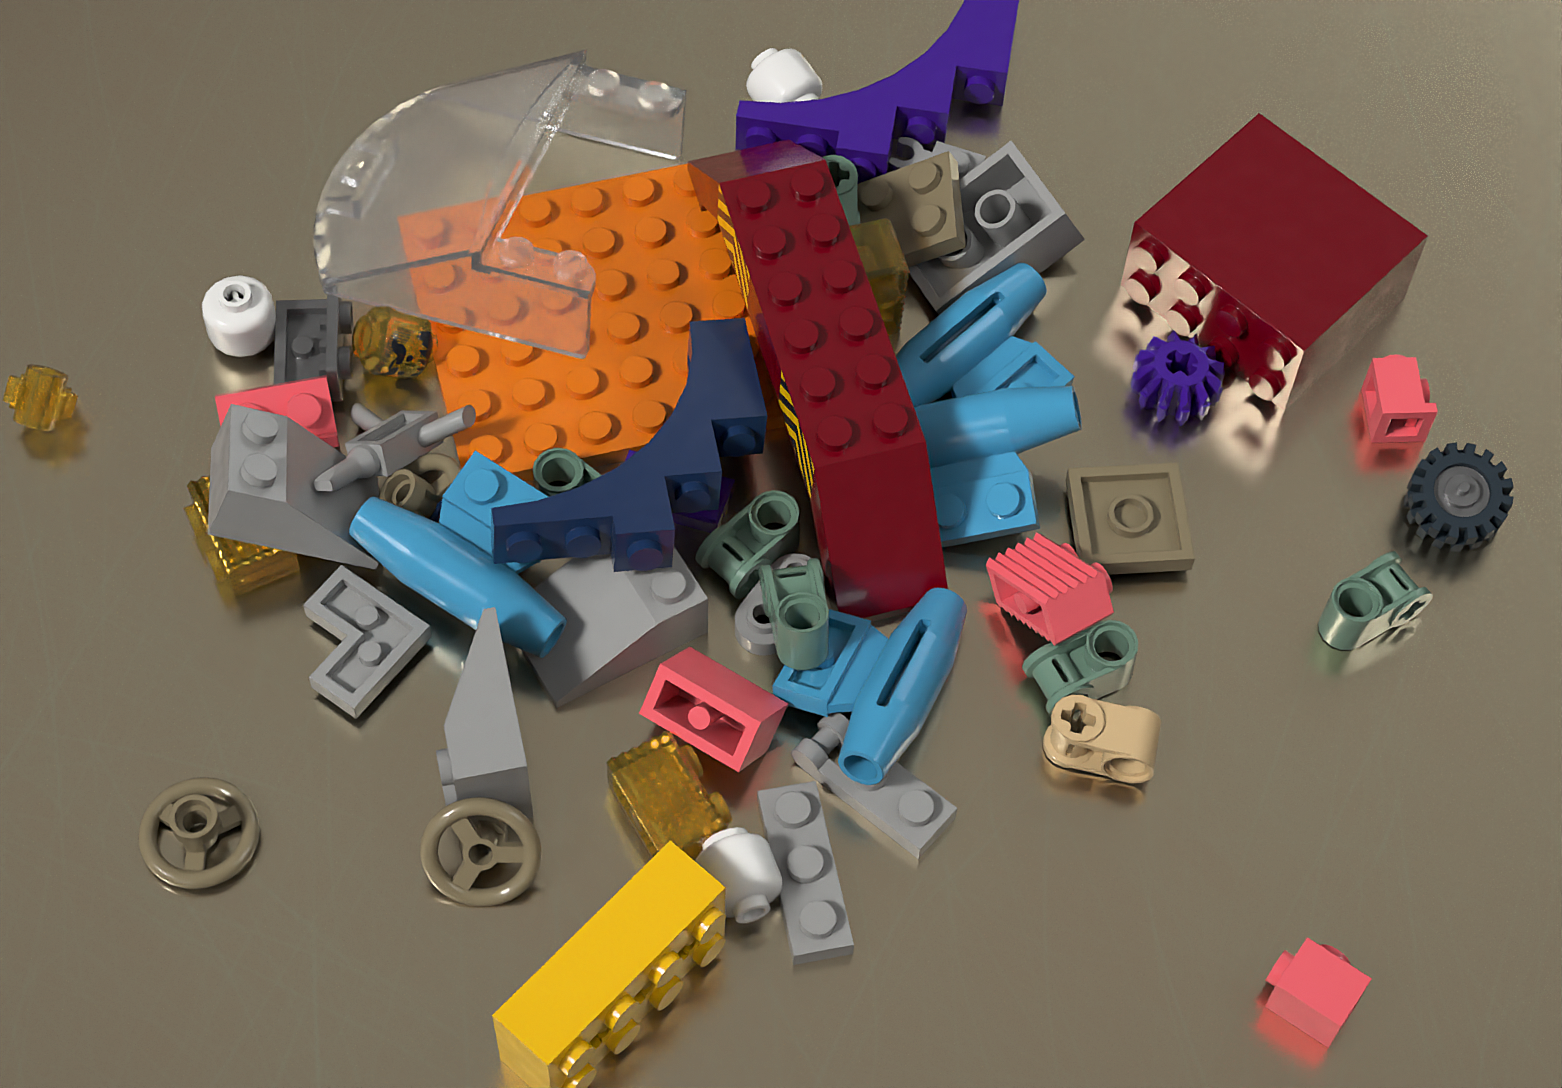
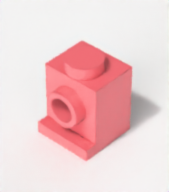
M1395 354L1383 358H1372L1361 388L1371 443L1425 442L1438 410L1436 403H1429V384L1426 378H1420L1416 357H1405Z

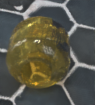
M379 304L372 307L366 315L361 316L357 320L352 334V349L354 355L359 358L360 363L367 372L379 376L408 380L419 376L427 364L434 360L433 354L437 352L438 339L435 332L432 331L430 321L423 312L411 308Z

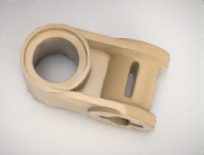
M1069 695L1063 697L1055 704L1051 714V725L1048 726L1043 737V749L1047 757L1054 764L1063 768H1073L1105 775L1126 783H1142L1150 780L1154 775L1161 719L1156 713L1143 707L1118 705L1091 699L1084 695ZM1075 710L1081 711L1078 719L1073 718ZM1069 744H1072L1074 748L1072 753L1068 754L1066 752Z

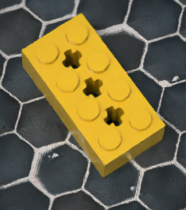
M670 840L492 1015L500 1060L531 1088H587L596 1076L597 1070L594 1067L610 1051L614 1054H619L626 1049L640 1030L641 1026L638 1023L654 1007L660 1011L675 999L683 987L681 979L696 964L700 967H705L719 954L726 941L724 938L726 887Z

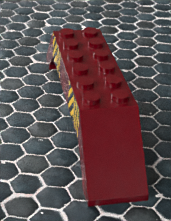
M789 139L688 161L687 169L701 212L708 210L718 220L811 500L824 571V584L834 611L867 619L871 622L909 613L928 590L932 588L948 589L927 445L827 162L824 158Z

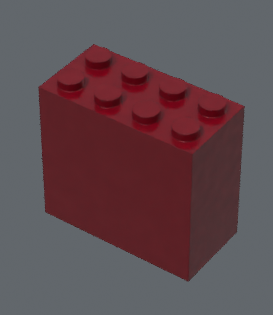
M1258 113L1134 222L1121 286L1126 289L1134 301L1149 306L1166 319L1168 325L1177 334L1191 338L1197 333L1199 346H1215L1216 361L1224 363V368L1231 369L1248 382L1257 396L1264 400H1271L1285 411L1405 298L1428 235L1262 114Z

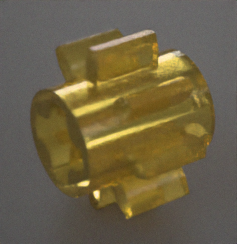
M30 364L27 365L25 374H21L20 377L9 376L3 401L10 403L9 408L15 409L13 415L15 422L37 430L53 431L56 421L61 422V418L72 420L79 395L71 392V387H67L69 379L67 374L46 366Z

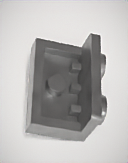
M339 282L327 283V299L276 301L273 384L326 375L331 402L342 401L343 379H352L353 377L351 346H343L344 334H353L354 324L352 301H342Z

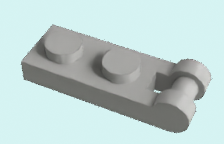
M830 713L828 717L824 716L818 723L819 731L811 739L803 738L792 750L791 755L794 761L810 776L919 859L956 818L957 807L898 762L892 766L879 783L874 785L860 784L847 777L840 767L829 759L828 755L835 747L841 750L849 720L841 713Z

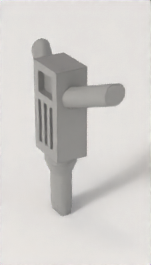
M355 403L351 409L352 421L365 430V432L345 443L347 450L346 459L319 475L314 480V487L316 491H337L356 479H367L372 476L388 477L416 460L419 456L444 443L443 439L471 427L476 419L475 409L472 405H466L441 418H438L437 411L401 410L388 419L383 420L361 403Z

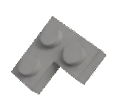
M343 565L303 605L308 618L342 641L309 676L311 687L355 719L360 716L432 637L430 625Z

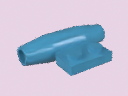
M1017 263L967 291L905 343L896 354V359L914 407L931 403L951 392L953 398L1003 388L1072 385L1075 376L1036 341L1031 343L1013 336L1047 293L1044 280L1033 267L1026 263Z
M1074 386L1003 388L914 407L927 445L942 548L1040 529L1033 477L1017 454L1082 430L1080 407Z
M476 450L443 494L439 523L375 496L369 498L356 513L349 528V535L400 582L473 629H477L483 609L495 607L502 642L540 658H544L552 650L565 629L567 619L518 575V573L536 563L540 564L542 560L528 563L494 564L491 548V508L538 501L548 496Z
M932 588L925 593L896 627L889 639L873 627L870 620L829 609L827 658L821 665L809 670H795L784 665L773 684V695L787 702L788 706L828 717L830 713L852 712L838 758L839 767L847 777L855 782L864 785L877 784L918 736L953 667L967 614V606L964 600L955 592L945 588Z

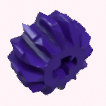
M1175 330L1167 337V341L1153 336L1151 341L1147 343L1146 350H1140L1139 354L1135 357L1133 364L1134 373L1130 382L1131 393L1140 395L1138 401L1140 403V410L1157 409L1158 423L1166 418L1167 415L1175 416L1180 426L1188 420L1189 415L1202 420L1208 414L1210 406H1215L1216 402H1219L1223 391L1221 385L1225 375L1224 363L1215 360V346L1202 348L1198 346L1197 333L1188 341L1181 340Z

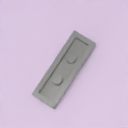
M816 781L757 791V803L765 839L769 843L782 877V889L778 898L793 965L853 954V938Z

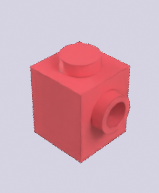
M1307 937L1295 956L1284 950L1265 981L1273 985L1274 989L1265 1007L1329 1048L1360 1001L1372 978L1353 967L1349 959L1338 949L1326 944L1319 945Z

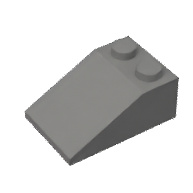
M1009 141L960 179L966 248L906 269L934 310L940 315L967 291L1017 263H1026L1038 273L1043 272L1083 242L1085 238L1014 143Z
M231 404L211 448L208 535L376 570L379 562L349 535V528L361 506L373 496L379 498L378 477L372 476L367 479H356L337 491H316L314 480L329 468L345 460L347 456L287 416Z
M675 547L673 548L672 567L656 568L649 571L614 572L611 554L595 555L587 558L573 557L534 588L535 591L567 619L562 635L544 658L537 657L523 650L521 651L553 704L558 708L707 633L708 598Z
M496 608L483 609L444 723L447 748L436 750L445 804L447 806L466 798H492L514 806L527 818H533L527 762Z

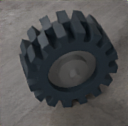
M1457 442L1448 443L1442 452H1440L1438 447L1433 449L1425 460L1422 458L1407 485L1406 489L1408 491L1404 497V507H1410L1407 519L1410 525L1415 522L1418 523L1419 528L1416 533L1422 539L1428 534L1435 538L1432 546L1439 549L1442 548L1444 543L1451 544V551L1461 552L1464 545H1469L1470 550L1480 547L1483 540L1488 542L1495 536L1512 507L1514 497L1509 496L1514 486L1512 478L1504 479L1503 477L1507 471L1506 466L1502 461L1496 466L1490 462L1494 453L1485 449L1482 456L1474 453L1476 444L1466 443L1463 450L1457 449Z

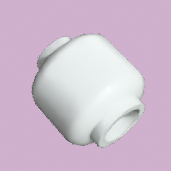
M770 48L759 54L751 64L753 71L747 79L746 87L753 101L784 103L818 100L822 93L821 79L805 57L795 49L790 48L777 51L775 48Z
M232 276L216 282L206 292L202 302L203 319L208 337L218 350L226 355L236 357L252 356L265 350L275 338L276 311L272 295L263 283L252 277Z
M736 827L720 831L705 840L702 845L703 851H701L695 862L726 887V917H735L738 923H748L765 916L770 911L769 903L779 895L782 889V877L766 839L758 834L748 833L745 828Z

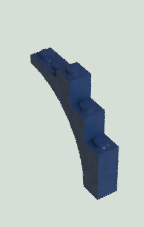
M745 318L690 322L687 352L688 378L672 415L649 443L620 466L578 488L538 501L491 508V548L494 564L528 563L536 560L571 557L587 558L595 555L611 554L614 572L649 571L656 568L672 567L675 536L672 513H695L719 509L722 478L719 457L763 454L767 411Z

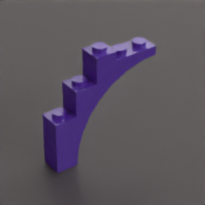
M964 0L948 29L923 55L895 74L859 90L824 99L784 103L739 100L736 114L735 149L742 150L789 139L820 157L838 155L850 160L857 170V184L888 173L894 139L899 140V137H908L918 141L920 144L935 145L937 141L945 143L952 99L970 101L975 104L1003 106L1019 0Z

